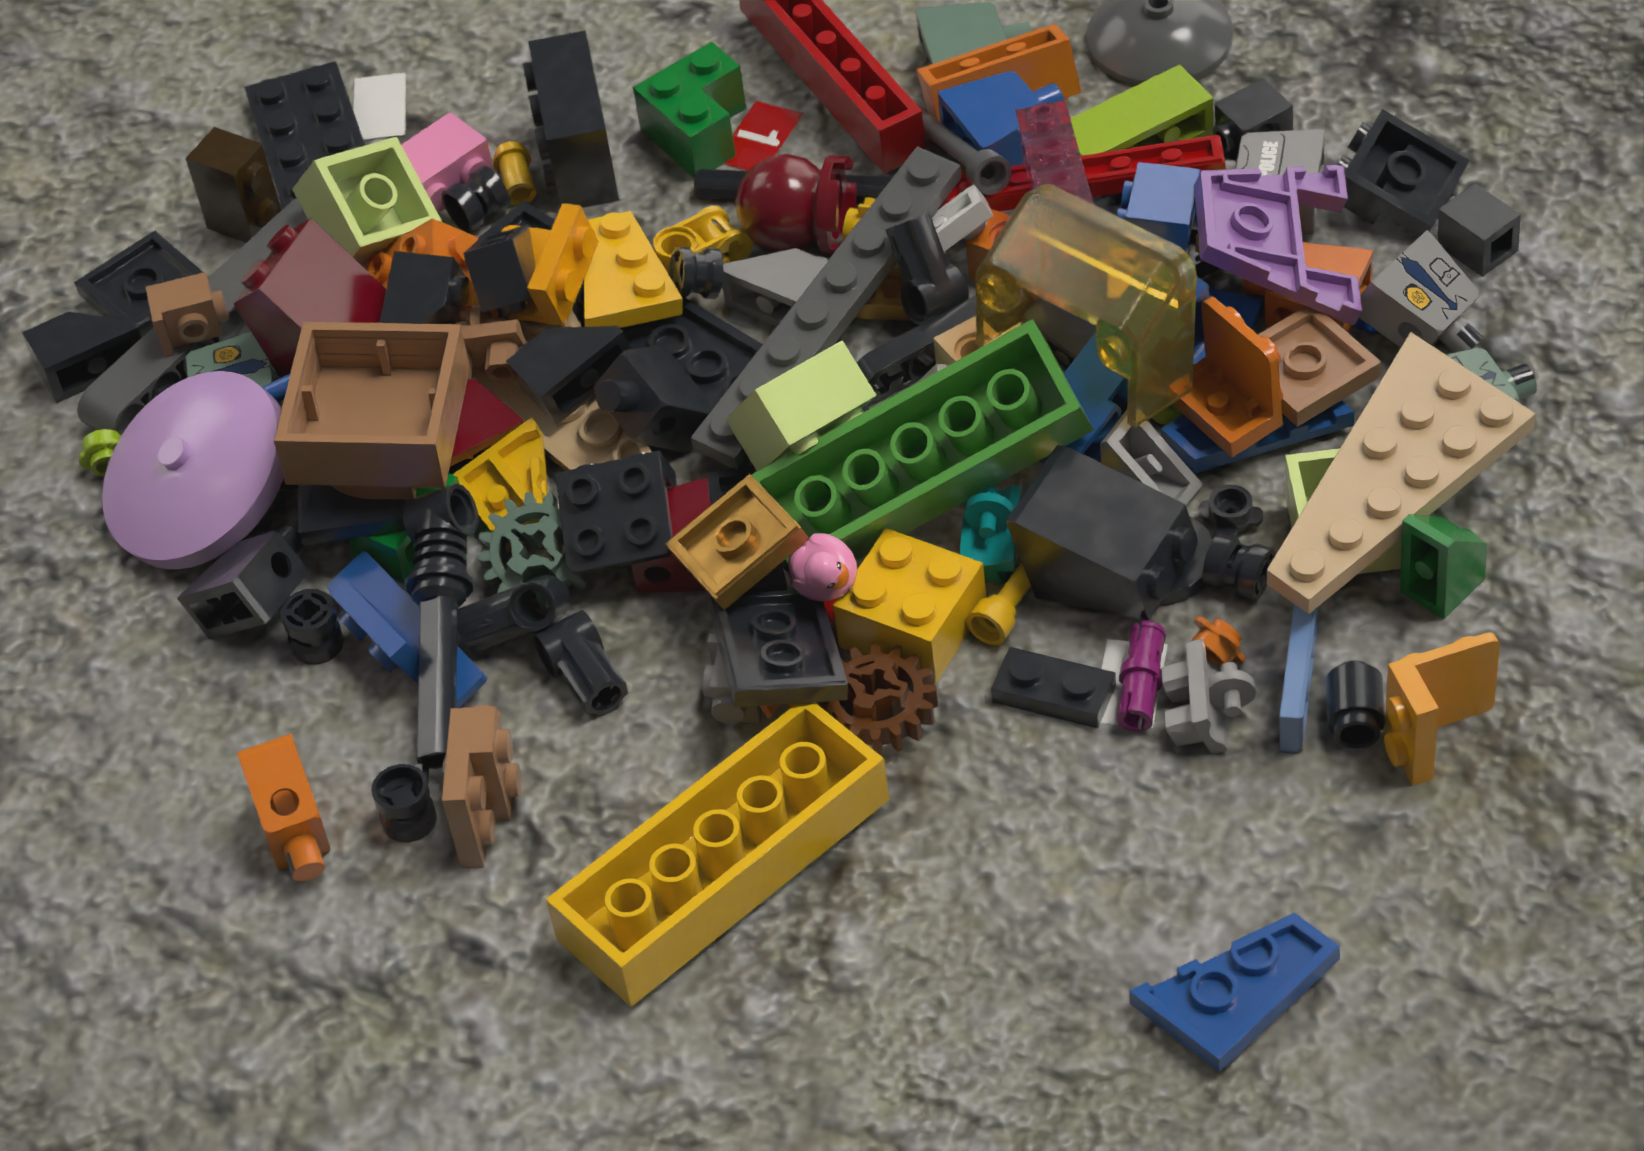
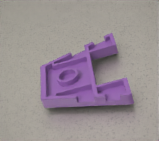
M1326 165L1322 173H1306L1307 171L1304 166L1287 167L1284 174L1262 175L1259 168L1200 171L1194 184L1200 260L1344 323L1355 325L1362 312L1358 276L1307 267L1305 265L1299 205L1341 213L1348 199L1344 166Z

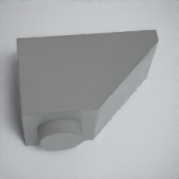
M795 248L726 263L723 265L724 275L722 284L725 306L777 327L828 260Z

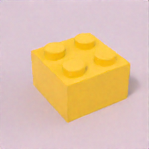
M885 528L857 569L856 580L852 588L833 604L839 647L848 651L856 647L862 655L870 654L873 643H879L881 653L889 654L896 645L901 646L903 659L906 660L908 657L918 654L921 658L922 669L931 668L934 683H937L970 632L966 623L967 616L980 599L987 598L983 562Z

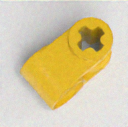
M710 206L674 226L659 231L653 239V248L669 275L671 254L677 246L689 247L693 252H702L705 248H717L722 254L724 265L748 259L752 251L753 242L743 230L735 229L729 223V216L721 207Z

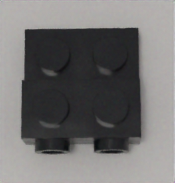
M1382 109L1372 126L1364 122L1361 123L1347 148L1355 153L1352 160L1343 155L1337 164L1344 166L1348 199L1344 208L1371 224H1374L1381 213L1421 236L1426 230L1430 232L1438 219L1439 209L1449 199L1470 160Z

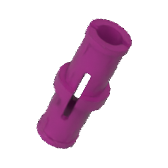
M1142 621L1141 635H1139L1140 625L1138 623L1131 627L1127 660L1120 666L1119 682L1123 684V690L1117 712V723L1123 729L1132 732L1142 731L1143 718L1144 729L1148 730L1152 727L1155 696L1157 691L1163 686L1160 663L1166 631L1160 624L1151 621Z

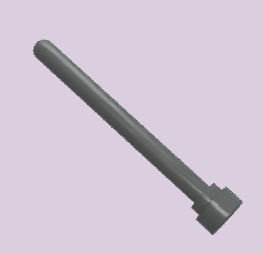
M920 107L923 113L925 136L966 167V177L971 185L974 184L981 193L986 195L1000 192L1008 185L1012 170L1009 162L1004 157L990 149L977 151Z

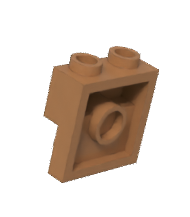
M478 705L472 708H451L442 803L461 868L484 867L486 844H494L495 821L510 820L512 797L521 796L522 779L519 763H511L513 757L510 729L501 728V713L497 710L496 706Z

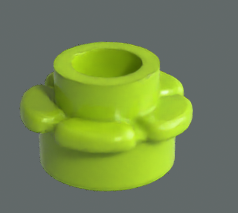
M109 429L97 430L86 435L81 442L82 452L78 456L79 464L83 468H90V471L95 475L105 476L109 460L121 435Z

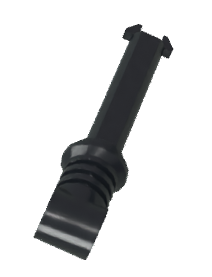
M458 483L409 499L403 509V522L406 532L413 542L414 554L413 571L405 579L406 592L412 597V601L420 607L417 764L413 766L420 768L426 775L428 784L429 769L443 767V773H445L451 708H457L458 608L465 603L466 598L473 592V578L467 573L466 568L467 536L474 534L478 528V510L470 492Z

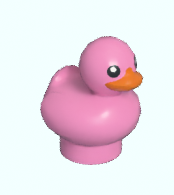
M826 533L813 534L806 543L788 558L793 588L801 596L813 601L825 602L840 598L852 588L856 580L857 563L852 551L844 542Z

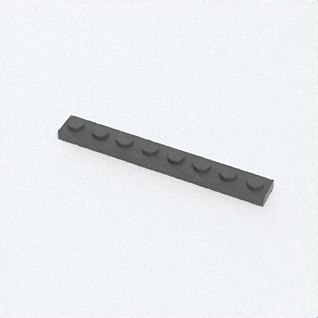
M915 148L691 436L693 450L730 468L738 470L748 456L725 419L755 389L836 343L897 263L885 229L930 213L932 217L961 180L959 164L922 148Z

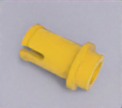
M515 141L505 142L498 146L492 162L495 171L501 175L502 182L510 196L511 204L519 205L523 201L527 203L535 198L536 189L529 170L532 161L530 152L521 143Z

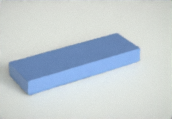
M1294 604L1280 709V752L1300 753V749L1303 750L1318 632L1319 606L1310 614H1307Z

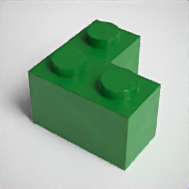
M712 41L633 86L640 130L691 176L695 178L696 171L699 169H716L736 156L730 118L747 109L741 68L737 62Z

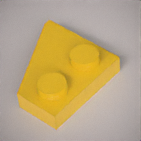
M532 417L453 474L458 477L459 484L463 485L472 495L478 510V516L491 533L494 532L495 526L488 516L491 513L497 514L502 518L507 515L508 512L504 501L510 499L517 507L524 505L525 492H531L537 503L542 504L544 497L548 493L543 433ZM541 519L529 520L521 525L538 523ZM506 542L504 549L509 553L512 551L511 545Z

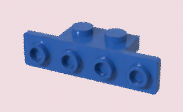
M362 551L327 586V589L331 592L330 595L345 610L338 619L360 641L367 634L374 640L368 651L390 673L399 666L418 684L420 607L412 601V598L366 551ZM458 647L457 708H460L486 683L487 676Z

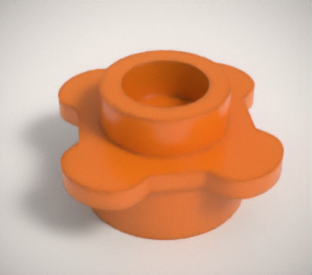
M1201 616L1195 618L1193 622L1199 628V631L1191 641L1202 638L1205 643L1206 658L1209 661L1218 664L1220 668L1222 664L1227 662L1244 663L1246 657L1240 651L1242 637L1231 625L1217 618L1212 623Z

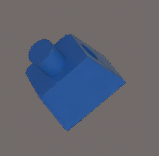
M1012 71L937 92L940 122L977 151L985 149L996 151L1009 162L1010 166L1021 165L1048 148L1050 144L1048 118L1065 111L1066 108L1063 94L1055 83L1032 92L1020 76Z

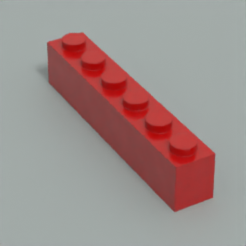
M739 0L740 11L884 174L902 166L916 147L926 150L923 113L920 107L823 0Z

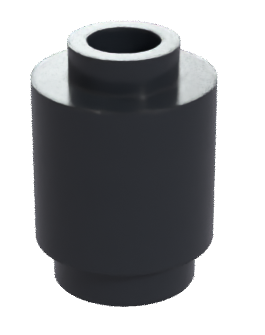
M1358 660L1346 661L1333 668L1325 679L1328 728L1334 734L1336 742L1348 748H1365L1379 740L1380 732L1385 727L1383 677L1377 668Z

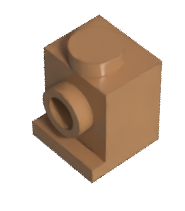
M206 272L146 287L152 322L164 358L173 356V348L223 336L220 322L229 320L228 310L222 290L212 292Z

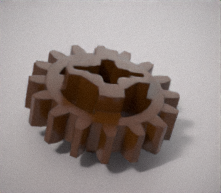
M873 643L870 654L862 655L856 647L850 649L851 660L847 663L841 660L848 682L847 700L816 702V704L865 744L871 745L872 749L879 755L882 753L883 745L890 743L896 751H902V739L906 736L917 741L923 738L921 724L933 725L935 722L933 708L938 707L937 687L934 685L931 668L922 669L921 658L918 654L904 660L902 648L898 645L889 654L881 653L879 643Z

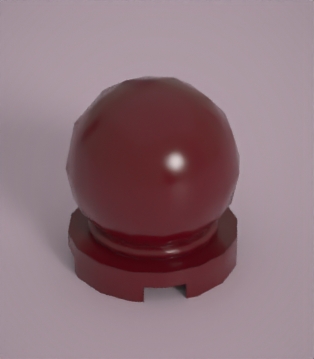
M791 154L768 156L755 164L740 182L735 199L737 218L743 231L753 243L764 251L776 253L795 248L804 251L817 242L820 253L824 257H831L842 244L843 225L849 208L857 209L856 183L846 182L845 170H852L854 166L852 159L849 156L829 155L825 158L822 168L818 169L807 158Z

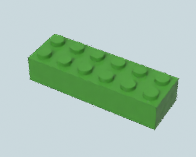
M1032 319L817 438L818 443L800 455L793 451L751 476L801 526L809 538L813 534L826 533L832 535L846 544L857 561L868 555L885 528L905 535L965 502L970 497L983 492L985 487L994 486L1045 458L1053 452L1057 445L1066 446L1094 431L1048 343Z

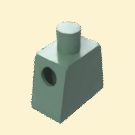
M990 2L915 9L919 47L925 66L1032 31L1029 22L1002 27L995 4Z

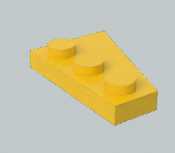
M632 212L608 213L602 217L588 219L599 243L584 277L585 327L618 326L622 328L682 315L683 298Z

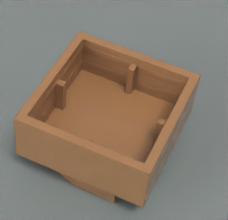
M303 322L274 438L285 484L330 485L339 492L362 499L409 500L415 498L418 488H445L470 371L461 325Z

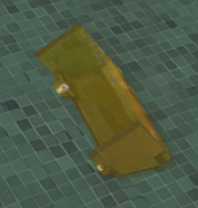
M1041 184L1023 195L976 272V344L983 347L994 341L991 337L997 339L1022 325V315L1039 298L1096 326L1097 354L1101 362L1107 368L1128 379L1127 424L1136 428L1192 391L1197 283L1195 266L1189 255L1179 246L1052 184Z

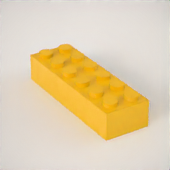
M815 702L795 704L546 898L556 940L632 1007L888 802L890 798L884 758Z

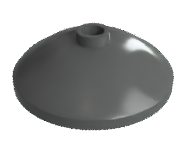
M1106 0L1093 13L1087 28V46L1094 63L1108 76L1132 86H1137L1179 64L1197 81L1213 72L1223 63L1231 50L1233 42L1232 20L1228 11L1219 0Z

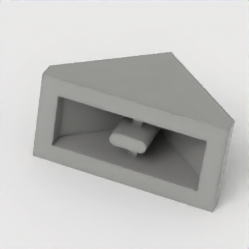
M1135 406L1125 411L1100 443L1102 464L1185 505L1189 503L1202 486L1200 480Z

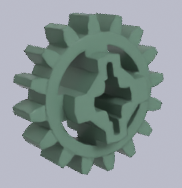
M525 492L523 506L517 507L513 501L507 499L504 501L508 512L507 515L502 518L497 514L491 513L488 516L495 526V530L493 533H480L479 539L490 550L484 551L477 556L482 566L493 567L486 572L484 578L490 586L501 583L497 593L523 584L541 575L555 576L563 581L567 588L571 585L580 589L586 587V583L581 576L573 574L568 569L566 558L563 556L562 546L564 540L560 508L558 509V500L553 493L548 492L541 504L537 503L531 492ZM541 519L538 523L521 525L529 520ZM522 541H525L530 546L535 545L538 548L544 546L553 561L535 554L530 556ZM506 542L511 545L512 557L507 562L509 566L507 570L503 559ZM533 590L530 595V602H532V599H537L544 611L549 610V602L546 596L540 591Z

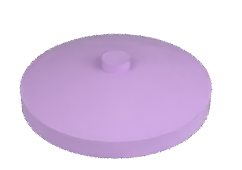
M225 371L207 372L186 378L167 388L151 400L135 416L120 437L105 473L102 493L103 512L108 529L118 544L137 559L150 566L162 569H184L215 559L247 536L273 503L284 479L274 444L282 410L278 402L250 378Z

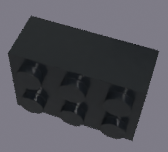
M586 30L528 41L532 61L524 62L522 65L528 92L536 90L538 94L528 95L533 123L536 128L534 130L541 160L551 159V163L542 165L547 193H558L560 207L562 203L579 205L585 208L620 201Z

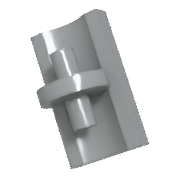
M1202 638L1186 642L1187 659L1161 667L1162 683L1171 702L1176 703L1190 699V704L1165 712L1167 733L1176 746L1204 741L1212 755L1228 751L1226 716L1236 717L1240 715L1241 707L1248 705L1254 700L1256 695L1254 678L1250 674L1238 670L1237 665L1233 662L1224 663L1220 668L1218 664L1209 661L1206 658V648Z

